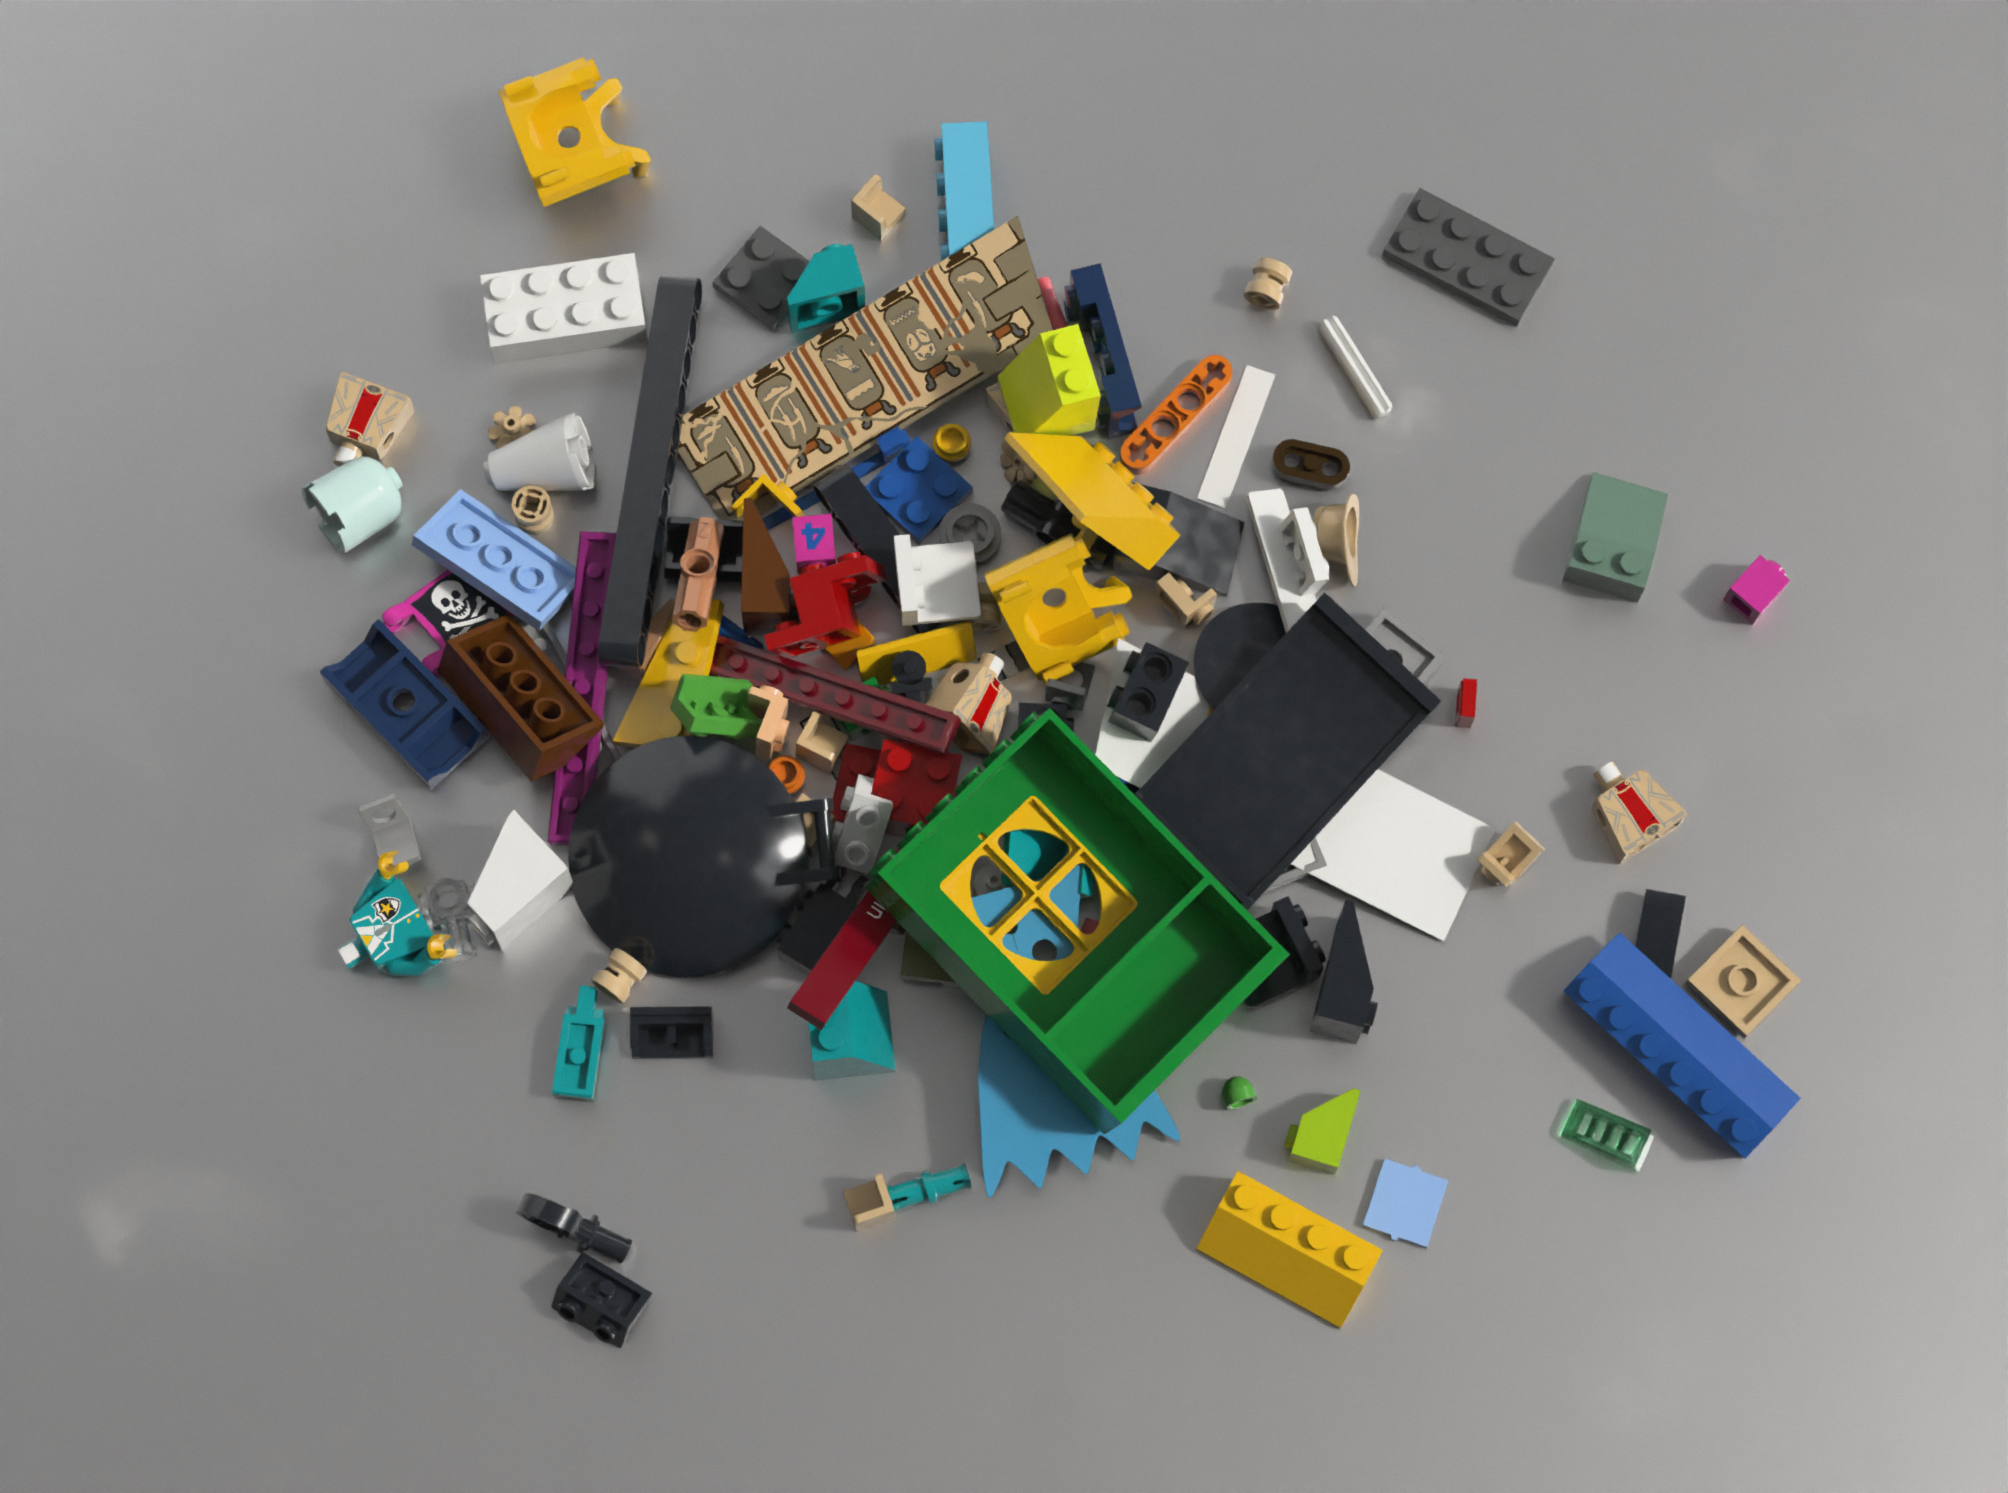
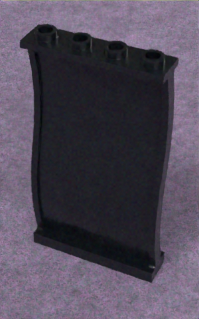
M1324 592L1136 792L1135 796L1232 896L1248 910L1387 758L1438 706L1441 700Z

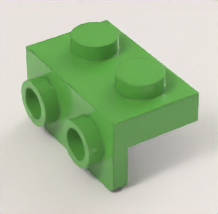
M683 674L681 676L670 709L689 733L701 737L708 734H719L735 740H739L742 737L756 738L762 724L761 720L747 706L748 692L750 687L753 686L749 680Z

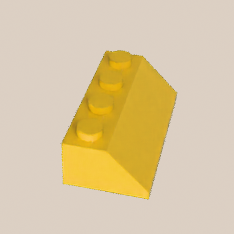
M1239 1171L1236 1172L1196 1248L1197 1251L1339 1329H1341L1383 1251Z

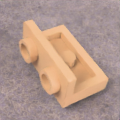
M761 685L760 689L754 686L750 687L747 706L758 718L763 719L756 737L755 757L770 763L774 752L782 753L789 731H787L790 721H787L789 699L783 698L781 691L766 685Z

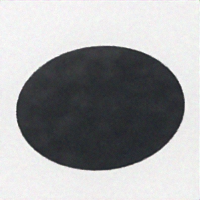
M1245 603L1233 606L1216 615L1201 632L1195 647L1194 670L1201 693L1213 710L1286 634L1278 605L1270 603Z

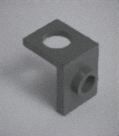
M1080 662L1072 667L1081 673L1083 677L1082 685L1079 687L1060 681V678L1057 680L1048 679L1045 701L1051 702V704L1067 705V710L1070 711L1074 709L1083 711L1095 666Z

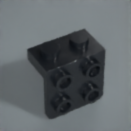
M1289 896L1274 902L1271 912L1256 918L1290 955L1243 1001L1247 1008H1256L1320 978L1324 969L1322 963L1326 962L1325 954L1317 940H1310L1304 928L1308 926L1307 918L1299 904L1293 906Z

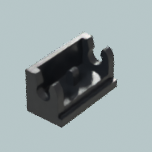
M712 1006L630 1007V1049H632V1059L713 1058L714 1014Z

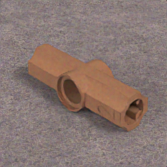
M700 517L698 520L690 522L685 553L680 559L681 574L672 616L673 624L680 626L683 631L697 632L699 629L707 627L712 596L717 588L716 574L724 536V525L716 522L714 518Z

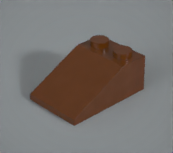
M744 498L741 591L743 629L747 632V636H764L775 632L774 626L793 620L799 623L800 617L789 579L790 574L752 498Z

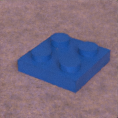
M918 436L865 486L885 515L906 534H910V538L918 545L940 525L947 512L960 505L973 493V486Z

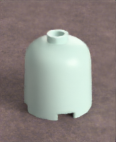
M361 456L353 459L301 488L307 508L311 509L316 506L324 520L317 524L330 544L337 551L342 549L343 553L353 549L392 523L401 511V495L398 489L403 487L399 475L391 466L385 469L380 462L371 457Z

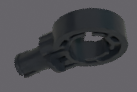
M525 1193L516 1211L525 1220L556 1234L558 1238L563 1240L570 1239L578 1243L576 1251L579 1253L590 1248L621 1264L632 1244L631 1239H626L601 1227L597 1215L594 1214L588 1220L579 1215L580 1213L575 1209L570 1210L535 1194Z

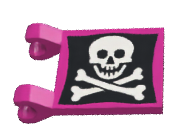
M447 569L404 602L386 610L382 618L384 620L383 624L392 633L400 630L412 617L417 620L440 648L422 660V663L438 677L440 673L437 670L447 640L509 613L512 617L515 615Z

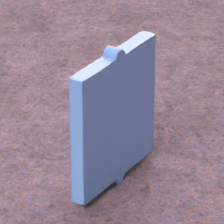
M1384 1158L1362 1227L1390 1236L1392 1241L1400 1239L1427 1248L1448 1180L1420 1171L1421 1169L1418 1165L1411 1168Z

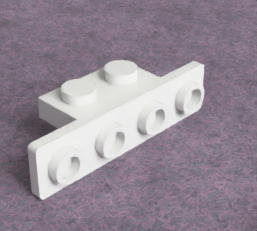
M1280 488L1250 492L1246 496L1247 505L1287 633L1317 601L1315 594L1329 580L1328 561L1322 556L1318 543V528L1315 522L1311 520L1308 507L1293 509L1290 513L1284 491Z

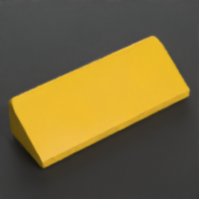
M968 621L857 650L856 664L861 681L864 682L875 677L879 686L889 684V681H897L891 670L892 662L896 655L906 650L915 651L924 658L926 663L925 674L949 668L957 662L968 663L977 659L971 622Z

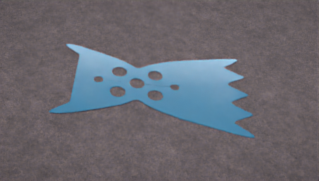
M1080 864L1076 865L1049 894L1051 901L1077 928L1080 894H1078ZM1043 878L1036 879V880H1033V881L1037 882V881L1042 880ZM1011 886L972 897V902L981 923L985 927H993L1021 900L1022 894L1016 886ZM1037 909L1029 911L1017 923V931L1014 934H1006L1002 940L1006 949L1031 960H1035L1032 956L1033 945L1037 941L1044 939L1051 941L1057 949L1055 960L1064 959L1073 952L1071 942ZM986 1014L980 1043L978 1088L982 1166L985 1190L989 1198L993 1196L1007 1162L1014 1164L1033 1184L1041 1188L1053 1149L1061 1152L1084 1174H1088L1096 1141L1101 1135L1130 1160H1134L1141 1127L1145 1121L1166 1136L1180 1142L1179 1131L1155 1090L1122 1124L1103 1134Z

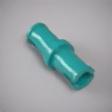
M965 1162L932 1174L927 1170L921 1172L922 1177L887 1186L895 1211L928 1200L932 1204L938 1202L937 1197L972 1188Z

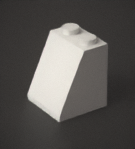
M515 810L508 815L467 903L472 912L469 921L473 924L474 931L488 946L495 942L501 950H504L572 890L571 884L573 883L568 867Z

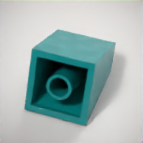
M856 981L822 1031L809 1023L815 1081L896 1072L887 991Z

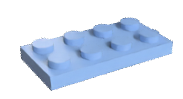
M461 489L413 535L412 546L538 631L573 596L576 567Z

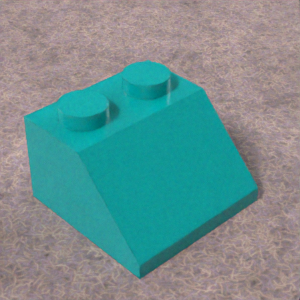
M832 244L824 247L820 252L814 253L787 297L791 334L842 321L865 307V286L852 244L845 246L842 244Z

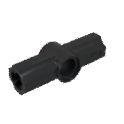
M1020 480L1012 486L1001 506L1002 512L1034 530L1038 539L1046 545L1071 533L1074 537H1077L1081 531L1073 525V514L1059 499L1053 501ZM1098 535L1089 550L1091 557L1084 560L1101 571L1112 557L1116 547Z

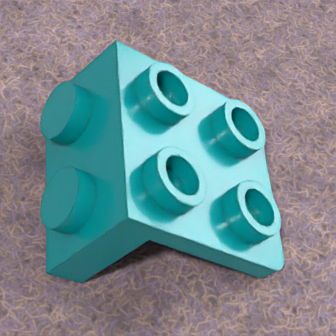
M1018 830L1005 833V854L1032 881L1044 878L1064 858L1068 846L1063 841L1046 833L1032 830ZM1080 864L1078 894H1080V899L1093 897L1095 878L1087 865ZM1002 872L1001 881L1006 887L1015 886Z

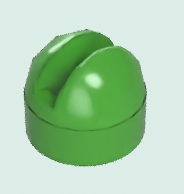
M1231 1077L1223 1086L1222 1096L1228 1110L1246 1106L1257 1100L1253 1085L1243 1077Z

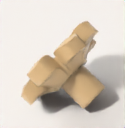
M512 406L509 409L508 416L502 411H497L493 415V421L497 426L488 429V436L491 441H497L496 449L534 431L531 428L536 425V420L531 413L522 417L521 408Z
M1004 441L1001 445L1004 453L1000 455V461L1002 466L1009 467L1004 472V477L1010 483L1020 480L1027 485L1032 484L1033 479L1038 478V475L1008 442Z

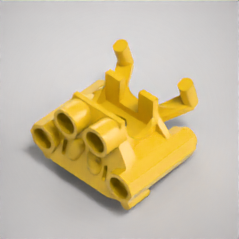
M582 57L535 77H531V75L504 85V89L498 91L543 207L630 173L629 169L631 168L633 175L638 178L647 174L651 162L648 152L641 148L617 144L602 129V110L607 105L611 106L618 103L622 91L620 81L617 78L608 79L585 101L582 99L581 92L596 87L595 82L602 80L593 58L586 61ZM566 128H574L580 133L578 144L572 148H564L558 143L560 132Z
M1074 515L1072 523L1081 530L1077 537H1074L1071 533L985 573L987 584L1037 679L1039 681L1045 679L1046 683L1048 679L1057 680L1074 672L1072 666L1117 646L1118 638L1125 641L1124 636L1131 634L1121 612L1114 615L1110 611L1097 618L1095 617L1092 608L1127 603L1132 598V593L1129 586L1115 576L1106 580L1105 588H1096L1084 578L1082 566L1086 565L1084 559L1091 557L1089 550L1098 534L1079 522ZM1058 588L1065 592V599L1060 605L1047 606L1042 601L1043 595L1050 589Z

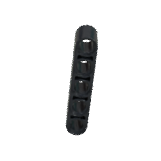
M844 464L815 483L813 489L855 550L860 552L861 556L866 555L884 565L887 581L880 584L900 610L894 553V536L900 534L855 472L847 464ZM943 622L911 625V627L917 634L933 630Z

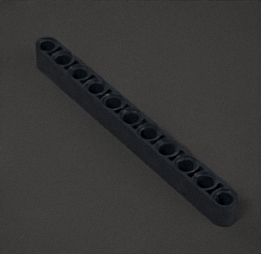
M660 276L658 280L599 638L598 658L601 666L641 668L644 663L702 303V283L700 278Z

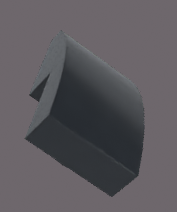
M1646 889L1635 947L1671 978L1686 895Z

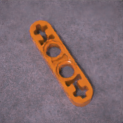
M1210 355L1204 358L1124 441L1120 452L1121 464L1135 475L1144 474L1149 471L1228 388L1233 371L1230 362L1220 355ZM1209 368L1211 371H1215L1218 368L1221 369L1222 380L1215 377L1208 383L1205 391L1201 385L1207 380V369ZM1187 392L1197 395L1200 400L1199 406L1193 410L1182 408L1178 402L1180 395ZM1157 420H1168L1173 424L1175 430L1170 436L1160 437L1154 433L1152 429L1153 424ZM1147 437L1151 444L1145 450V461L1143 462L1141 459H1136L1134 462L1131 461L1130 450L1138 452L1145 445Z

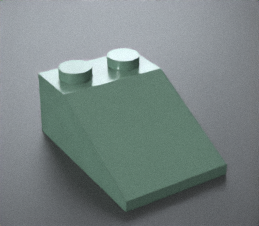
M1593 472L1562 581L1638 602L1648 580L1668 494Z

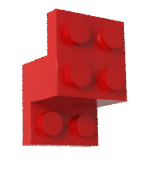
M852 552L839 556L837 558L838 563L823 567L822 563L801 568L800 575L789 578L801 624L798 625V622L793 620L774 626L775 632L764 635L768 651L791 659L861 637L851 591L887 581L884 565L866 555L861 556L860 552Z
M885 738L881 750L846 743L833 794L834 811H830V813L835 816L836 821L843 823L847 811L840 809L846 787L854 788L859 774L873 778L871 795L893 802V808L884 834L903 838L907 834L908 828H913L920 820L925 825H928L929 822L925 817L947 794L950 793L954 797L955 793L953 791L956 789L962 755L948 752L947 756L912 744Z

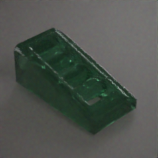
M1579 1099L1576 1100L1561 1133V1137L1635 1172L1640 1171L1654 1140V1134L1651 1129ZM1588 1114L1592 1116V1119L1585 1134L1581 1135L1577 1132L1585 1115ZM1602 1121L1607 1123V1126L1598 1142L1593 1140ZM1616 1129H1619L1623 1132L1616 1147L1612 1148L1609 1144ZM1634 1136L1638 1140L1631 1155L1624 1153L1631 1137Z

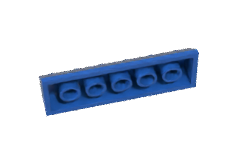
M1618 933L1563 990L1745 1159L1801 1099L1621 933Z

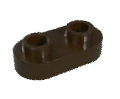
M1288 439L1279 443L1272 457L1273 470L1280 478L1326 490L1341 487L1346 482L1350 471L1349 459L1342 451L1296 439ZM1287 458H1293L1298 462V465L1296 467H1288L1284 461ZM1332 467L1335 469L1336 474L1327 476L1323 473L1322 469Z

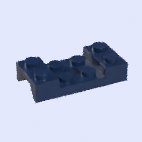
M1101 263L1070 270L1069 285L1064 286L1066 300H1063L1068 323L1075 322V325L1078 324L1081 333L1088 332L1093 354H1100L1101 366L1098 367L1101 397L1096 418L1098 428L1105 427L1108 440L1132 434L1138 428L1133 412L1141 409L1142 405Z
M379 619L372 624L364 641L341 662L326 666L320 671L324 682L383 738L430 790L490 737L487 728ZM401 693H409L415 697L414 705L407 711H398L393 707L395 697Z

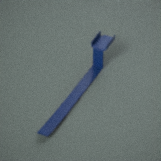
M899 426L877 438L879 443L877 444V454L851 469L860 479L886 464L885 455L888 457L906 447L911 439L904 429L900 431ZM812 490L793 502L804 511L820 502L815 491ZM782 507L762 518L767 530H770L793 516Z

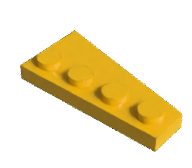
M712 599L707 627L701 628L697 632L683 631L680 626L673 624L671 619L612 740L617 746L637 748L658 739L674 736H696L685 729L682 722L671 711L670 706L683 674L709 676L724 610V604L721 600Z

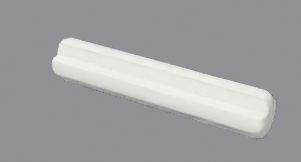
M1331 316L1319 324V332L1373 418L1379 419L1387 415L1391 411L1392 404L1338 317Z

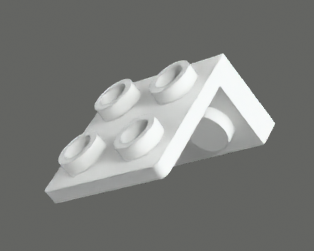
M910 534L894 536V553L902 626L980 618L981 610L974 546L971 541L911 547Z

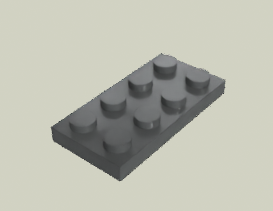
M1419 188L1382 254L1516 326L1519 325L1555 258L1421 188Z

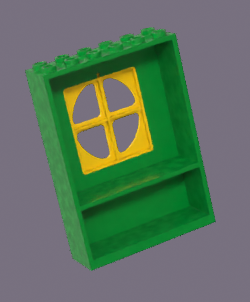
M1049 708L1041 716L1034 711L1010 736L1014 741L1012 744L1005 739L982 763L986 768L984 771L979 766L974 768L953 791L957 795L956 798L950 793L947 794L925 817L929 822L928 825H925L920 820L896 845L900 849L898 853L891 848L868 872L872 880L865 889L1103 1134H1106L1122 1124L1290 954ZM1018 830L1038 831L1063 841L1068 846V854L1042 880L1035 882L998 846L999 837L1005 833ZM981 856L988 857L1022 894L1021 900L993 927H985L981 923L971 898V872L975 861ZM1078 864H1085L1089 867L1097 883L1100 895L1099 922L1095 931L1089 935L1082 933L1051 901L1049 896L1050 891ZM1037 909L1071 942L1073 952L1068 957L1055 961L1031 960L1006 949L1002 940L1029 911Z

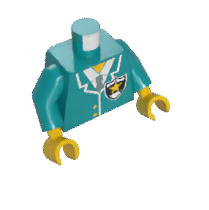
M398 851L383 853L379 857L378 869L365 884L352 908L353 915L349 918V921L358 937L339 947L338 951L349 969L371 957L380 974L388 973L391 976L419 977L437 965L441 959L454 958L457 955L456 949L444 950V942L450 939L451 935H433L401 879L394 880V875L405 873L409 865L405 861L394 867L392 861Z

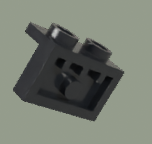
M582 1252L557 1286L551 1307L565 1320L576 1322L593 1332L599 1340L621 1348L626 1342L629 1330L650 1302L653 1293Z

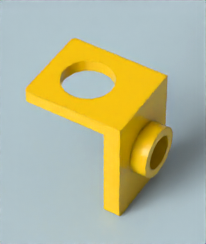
M764 473L731 506L733 513L739 518L743 514L744 498H752L753 502H755L767 491L793 517L804 516L801 508L793 502L797 498L796 494L782 481L777 485L774 484Z

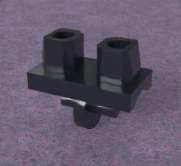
M906 650L900 652L892 662L891 670L897 681H889L891 693L926 704L925 690H931L933 687L931 677H924L926 673L925 660L915 651Z

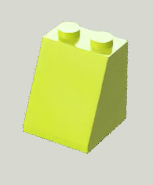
M1076 324L1040 333L997 378L1014 433L1072 436L1094 430L1101 395L1079 325Z

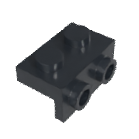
M669 517L667 519L664 578L680 579V559L685 553L690 522L696 521L699 518ZM715 519L716 522L724 525V536L716 581L742 582L743 521Z

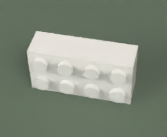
M635 253L480 275L490 349L495 364L648 342Z

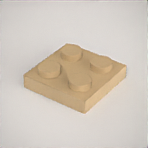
M1742 924L1685 983L1745 1039L1801 982V979Z

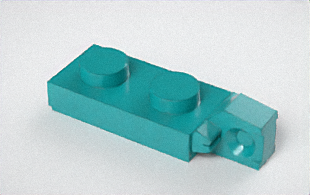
M580 985L577 1007L568 1006L566 1014H563L552 1087L553 1096L594 1100L605 1025L604 1010L596 1009L598 996L596 987Z

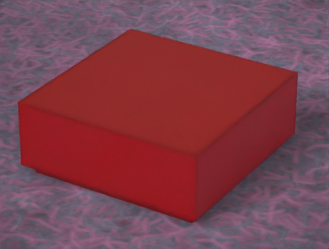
M1463 678L1459 684L1455 725L1457 727L1471 728L1475 719L1477 679Z

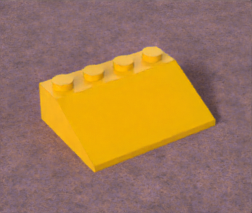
M1009 432L1004 437L1008 444L1079 522L1147 570H1150L1180 537V534L1170 524L1174 517L1160 504L1155 503L1152 505L1150 503L1154 496L1140 483L1136 482L1134 485L1131 483L1135 476L1120 462L1117 461L1114 464L1112 460L1116 456L1100 441L1092 445L1081 436Z

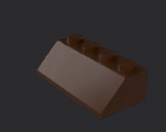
M510 613L446 641L437 671L531 782L564 767L603 728L604 722Z

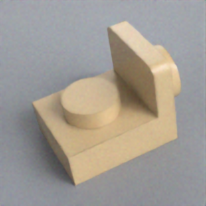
M1167 573L1156 583L1154 595L1184 629L1193 622L1197 625L1203 623L1215 611L1213 606L1217 593L1212 588L1196 601H1193L1194 595L1188 585L1181 579L1176 581L1170 573Z

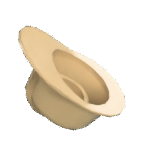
M1352 493L1347 503L1317 508L1313 521L1318 528V543L1322 556L1329 561L1346 565L1350 583L1353 587H1356L1358 582L1357 537L1359 529V501L1357 495Z

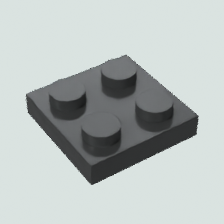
M759 226L712 282L713 288L769 329L775 331L788 315L787 297L808 265L809 260L765 228Z

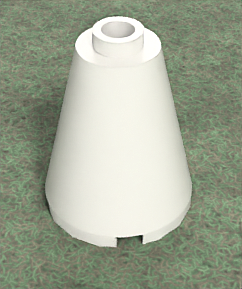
M575 413L566 414L490 452L488 461L483 464L488 484H494L498 491H518L528 485L538 486L545 491H586L587 489L595 488L597 482L596 464H589L588 451L593 450L592 444L579 415L575 416Z

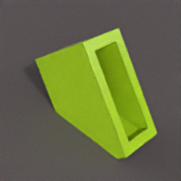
M1352 1088L1303 1114L1298 1126L1290 1124L1284 1147L1291 1149L1288 1161L1335 1175L1340 1164L1361 1091Z

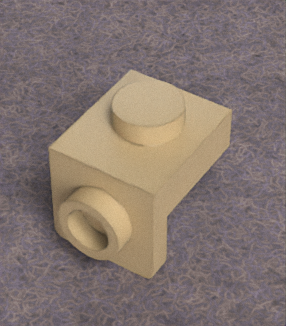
M1516 821L1477 860L1483 865L1481 868L1482 873L1496 885L1502 883L1507 887L1522 875L1545 848Z

